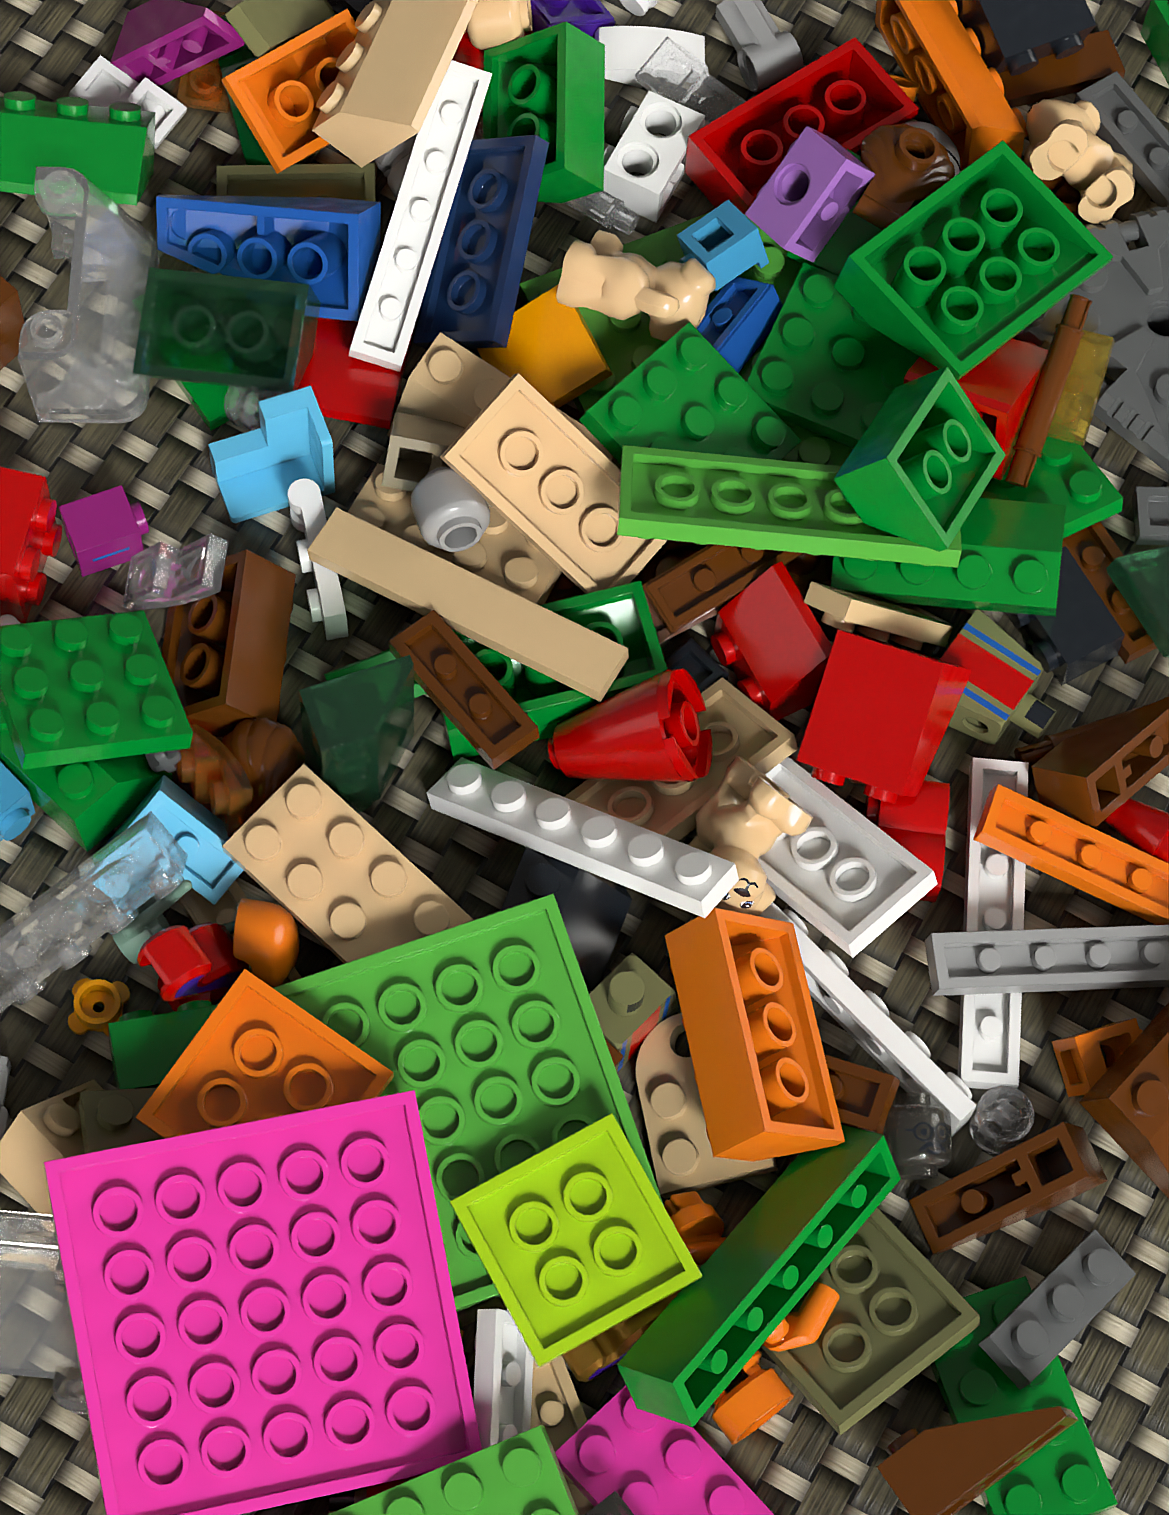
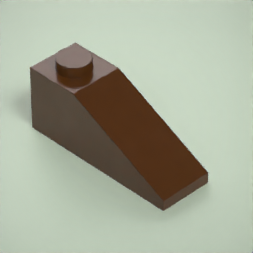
M1169 697L1073 735L1060 742L1031 766L1039 803L1083 824L1097 827L1169 765Z
M1062 1122L910 1199L909 1202L932 1253L937 1255L1056 1207L1108 1180L1083 1127Z
M1056 1406L925 1429L920 1434L916 1429H911L888 1445L886 1451L890 1457L876 1467L910 1515H954L1077 1422L1078 1418L1072 1410Z

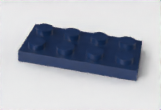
M537 135L471 141L422 299L413 340L414 344L428 350L441 332L465 349L507 348L549 142Z

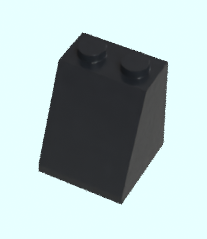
M955 0L961 23L965 29L968 27L972 28L979 40L981 57L987 68H995L998 74L1009 71L1011 76L1022 74L1035 67L1039 63L1038 59L1054 54L1056 59L1066 58L1084 47L1083 41L1096 26L1085 0Z

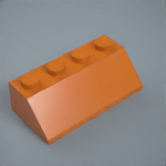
M877 0L875 24L904 76L919 85L916 97L933 125L944 131L957 147L961 163L960 172L1001 141H1004L1021 159L1024 137L1028 135L1025 119L1018 108H1010L1004 97V86L1000 75L995 68H987L981 57V47L975 32L970 27L965 29L958 17L956 1Z
M714 908L706 918L698 916L666 934L665 939L670 958V969L675 980L682 1012V1023L687 1035L694 1067V1078L700 1094L706 1121V1132L711 1144L713 1157L755 1162L833 1147L845 1142L794 924Z

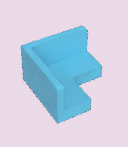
M311 386L258 401L259 429L208 444L211 470L231 522L238 523L289 507L288 489L294 481L299 479L313 480L319 486L321 496L335 492L333 442Z
M163 775L92 860L86 878L132 912L140 905L168 870L181 880H190L192 888L213 905L217 903L244 870L222 848L236 831Z

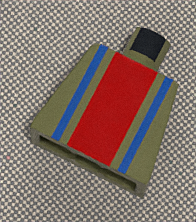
M976 609L940 658L942 661L971 670L969 680L948 726L987 744H996L1010 723L1013 722L1039 739L1057 712L1031 695L1037 686L1043 672V667L1039 661L985 613Z
M633 953L628 955L589 994L604 1038L624 1056L615 1067L616 1072L640 1050L645 1038L654 1027L679 1011L676 992Z

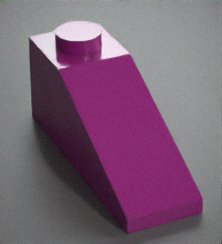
M150 0L127 12L110 63L139 83L146 77L157 86H161L244 46L245 42L233 26L206 7L176 0Z

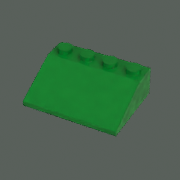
M1001 141L849 255L834 288L872 328L935 367L941 369L947 366L955 379L959 380L1106 266L1113 256L1004 141Z

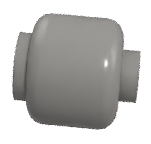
M440 467L430 471L417 483L411 494V507L420 533L429 545L449 552L466 550L480 540L490 524V509L487 501L449 467Z

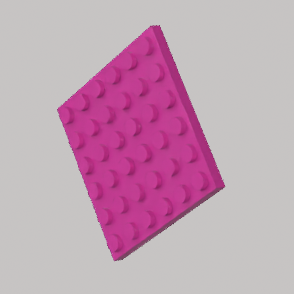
M415 1090L43 1162L105 1515H240L426 1474L482 1450Z

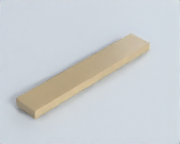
M337 507L307 550L309 560L423 616L435 610L452 630L599 702L602 701L629 658L627 647Z

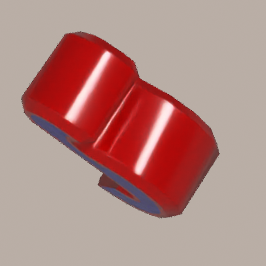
M212 922L203 923L190 929L184 925H174L155 933L143 943L137 957L140 967L153 966L159 975L157 987L160 990V996L164 1001L168 1002L174 1012L182 1004L196 1000H208L212 1002V1005L219 1004L243 970L249 971V964L234 957L233 937L226 927Z

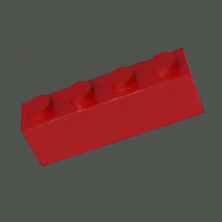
M854 37L690 134L687 142L684 172L715 208L729 200L745 214L756 199L760 188L768 182L787 155L790 145L798 139L806 126L834 139L846 150L849 149L855 153L861 149L862 140L877 127L905 123L918 115L919 108L858 39Z

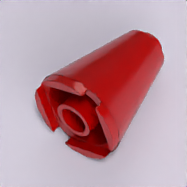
M682 668L677 670L667 669L558 723L555 726L553 736L548 740L550 760L556 769H561L568 778L692 782L695 779L706 777L709 774L712 763L711 729L700 731L697 712L707 711L703 697L695 680L687 670Z

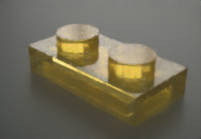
M1082 330L1085 335L1081 339L1048 433L1049 437L1083 446L1115 343L1113 337Z

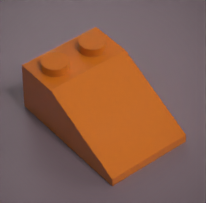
M348 8L221 80L277 174L330 145L313 132L312 128L321 111L317 108V102L323 91L336 80L340 71L336 67L337 59L346 46L354 41L359 31L355 27V20Z

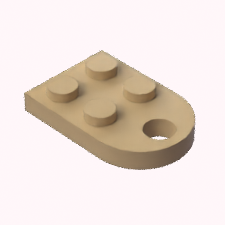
M682 1012L663 1020L654 1027L641 1045L636 1061V1081L659 1193L664 1199L670 1198L673 1194L699 1191L778 1170L775 1158L752 1162L713 1157L711 1144L706 1132V1121L700 1094L694 1078L691 1056L681 1057L677 1055L675 1050L678 1036L685 1031L682 1023Z

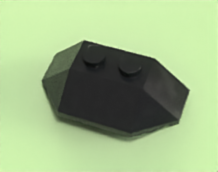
M526 847L501 911L554 894L590 994L603 979L632 903V898L623 885Z

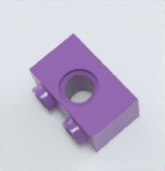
M806 126L798 139L790 145L787 155L768 182L760 188L756 199L745 215L783 249L813 263L876 174L837 141Z

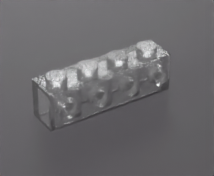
M152 811L144 815L0 926V1013L15 1001L19 1005L28 1002L46 986V977L61 966L65 971L74 967L91 952L93 948L90 944L107 931L111 936L115 935L138 915L136 909L147 900L154 897L158 901L182 883L184 880L182 874L188 854Z

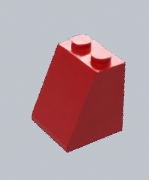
M1012 338L957 380L1006 454L992 477L998 480H1002L1015 454L1013 446L1016 444L1048 353L1047 349L1038 347L1036 344L1028 341H1019ZM919 357L906 373L903 384L939 370V368Z
M837 630L796 761L813 766L811 777L831 784L843 786L846 777L865 783L863 794L885 802L896 804L898 795L917 797L969 680L971 670L866 636Z

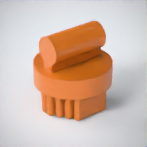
M696 1191L673 1194L669 1200L664 1202V1207L696 1265H703L726 1239V1237H721L724 1231V1223L710 1204L704 1203Z

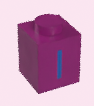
M122 485L59 506L64 532L82 577L145 556L141 535L149 533V527L139 501L129 504Z

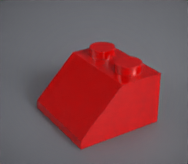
M782 561L772 565L718 611L714 634L711 636L712 647L717 658L724 666L730 664L738 677V690L775 720L782 719L815 703L832 645L808 604L804 603L802 594Z

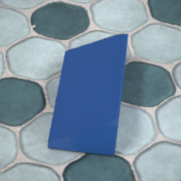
M736 277L724 285L708 305L706 314L696 329L739 373L770 334L783 304L772 284Z

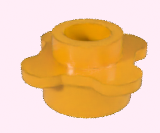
M89 978L77 981L72 988L74 1012L68 1017L69 1028L78 1035L85 1034L87 1031L104 1032L109 1037L108 1023L118 1022L119 1017L122 1016L124 1004L130 999L128 987L120 981L110 983L102 979L91 980ZM101 1003L105 1007L102 1012H95L93 1010L94 1006Z

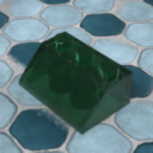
M149 267L132 373L134 376L284 393L297 390L313 355L321 302L309 284Z
M410 655L299 690L303 745L308 768L357 813L366 810L372 805L373 801L381 798L414 735V664Z

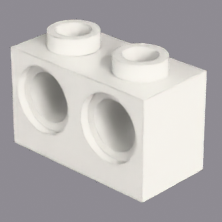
M648 91L639 108L631 106L626 113L620 128V135L622 137L617 146L608 145L604 151V190L601 191L600 198L657 222L685 173L688 136L704 127L705 115L652 91ZM654 133H661V134H664V135H666V136L660 137V136H655V135H653V134H654ZM631 172H639V173H642V174H644V175H643V176H633V175H631V174H629V173H631Z

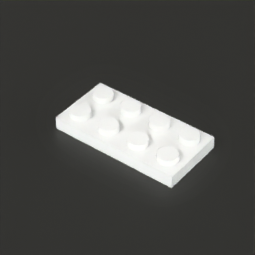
M787 757L765 774L790 795L789 798L813 816L804 833L796 836L782 833L777 837L772 848L759 857L758 861L767 875L766 883L773 888L779 898L852 958L937 885L935 873L931 868L819 780L811 777L810 773L791 758Z

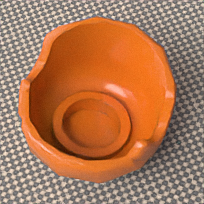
M241 898L236 910L234 924L233 955L236 959L250 965L252 968L250 973L272 988L277 987L283 983L296 965L300 942L298 926L291 913L281 905Z

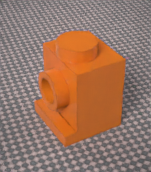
M1136 1018L1114 1022L1051 1041L1068 1097L1085 1095L1131 1043L1135 1041L1143 1031L1139 1028ZM1101 1049L1105 1052L1106 1063L1104 1061Z

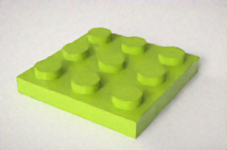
M613 1113L450 1201L451 1207L538 1368L702 1277L700 1270Z

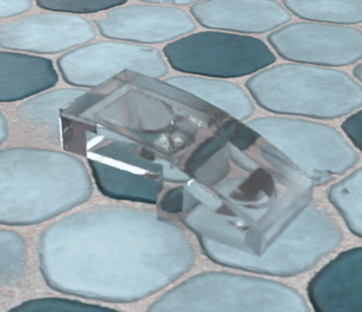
M668 36L635 74V79L647 91H652L705 115L704 126L746 102L711 76L705 63Z
M208 534L181 549L160 541L135 554L130 559L122 606L130 610L165 608L194 602L220 592L228 541L213 534Z

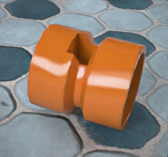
M759 1349L741 1369L746 1379L727 1393L724 1390L713 1403L715 1409L712 1419L732 1444L740 1442L764 1425L794 1397V1393L774 1368L762 1369L759 1365L762 1357V1352Z

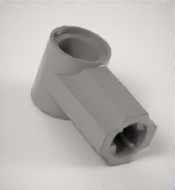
M724 0L716 6L715 16L737 51V62L741 76L752 92H758L773 86L804 67L803 57L795 38L788 31H779L761 0Z

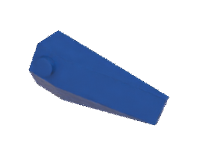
M156 196L157 250L213 275L220 273L248 286L247 290L260 296L267 294L292 305V310L305 316L359 321L380 255L381 202L320 197Z

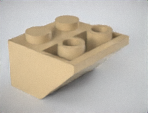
M91 1080L21 1110L0 1140V1173L54 1231L55 1227L43 1162L85 1154L78 1103L81 1092L104 1090L95 1080Z

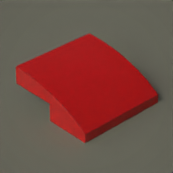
M307 316L286 393L311 386L323 417L390 429L401 396L402 378L413 345L414 329L401 370L398 372L348 356L359 321Z

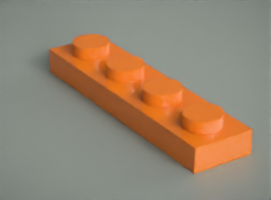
M997 784L989 792L973 840L1155 925H1169L1168 863L1000 784Z

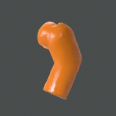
M814 1282L799 1310L788 1313L762 1346L776 1352L813 1344L819 1338L839 1301V1294L823 1283Z

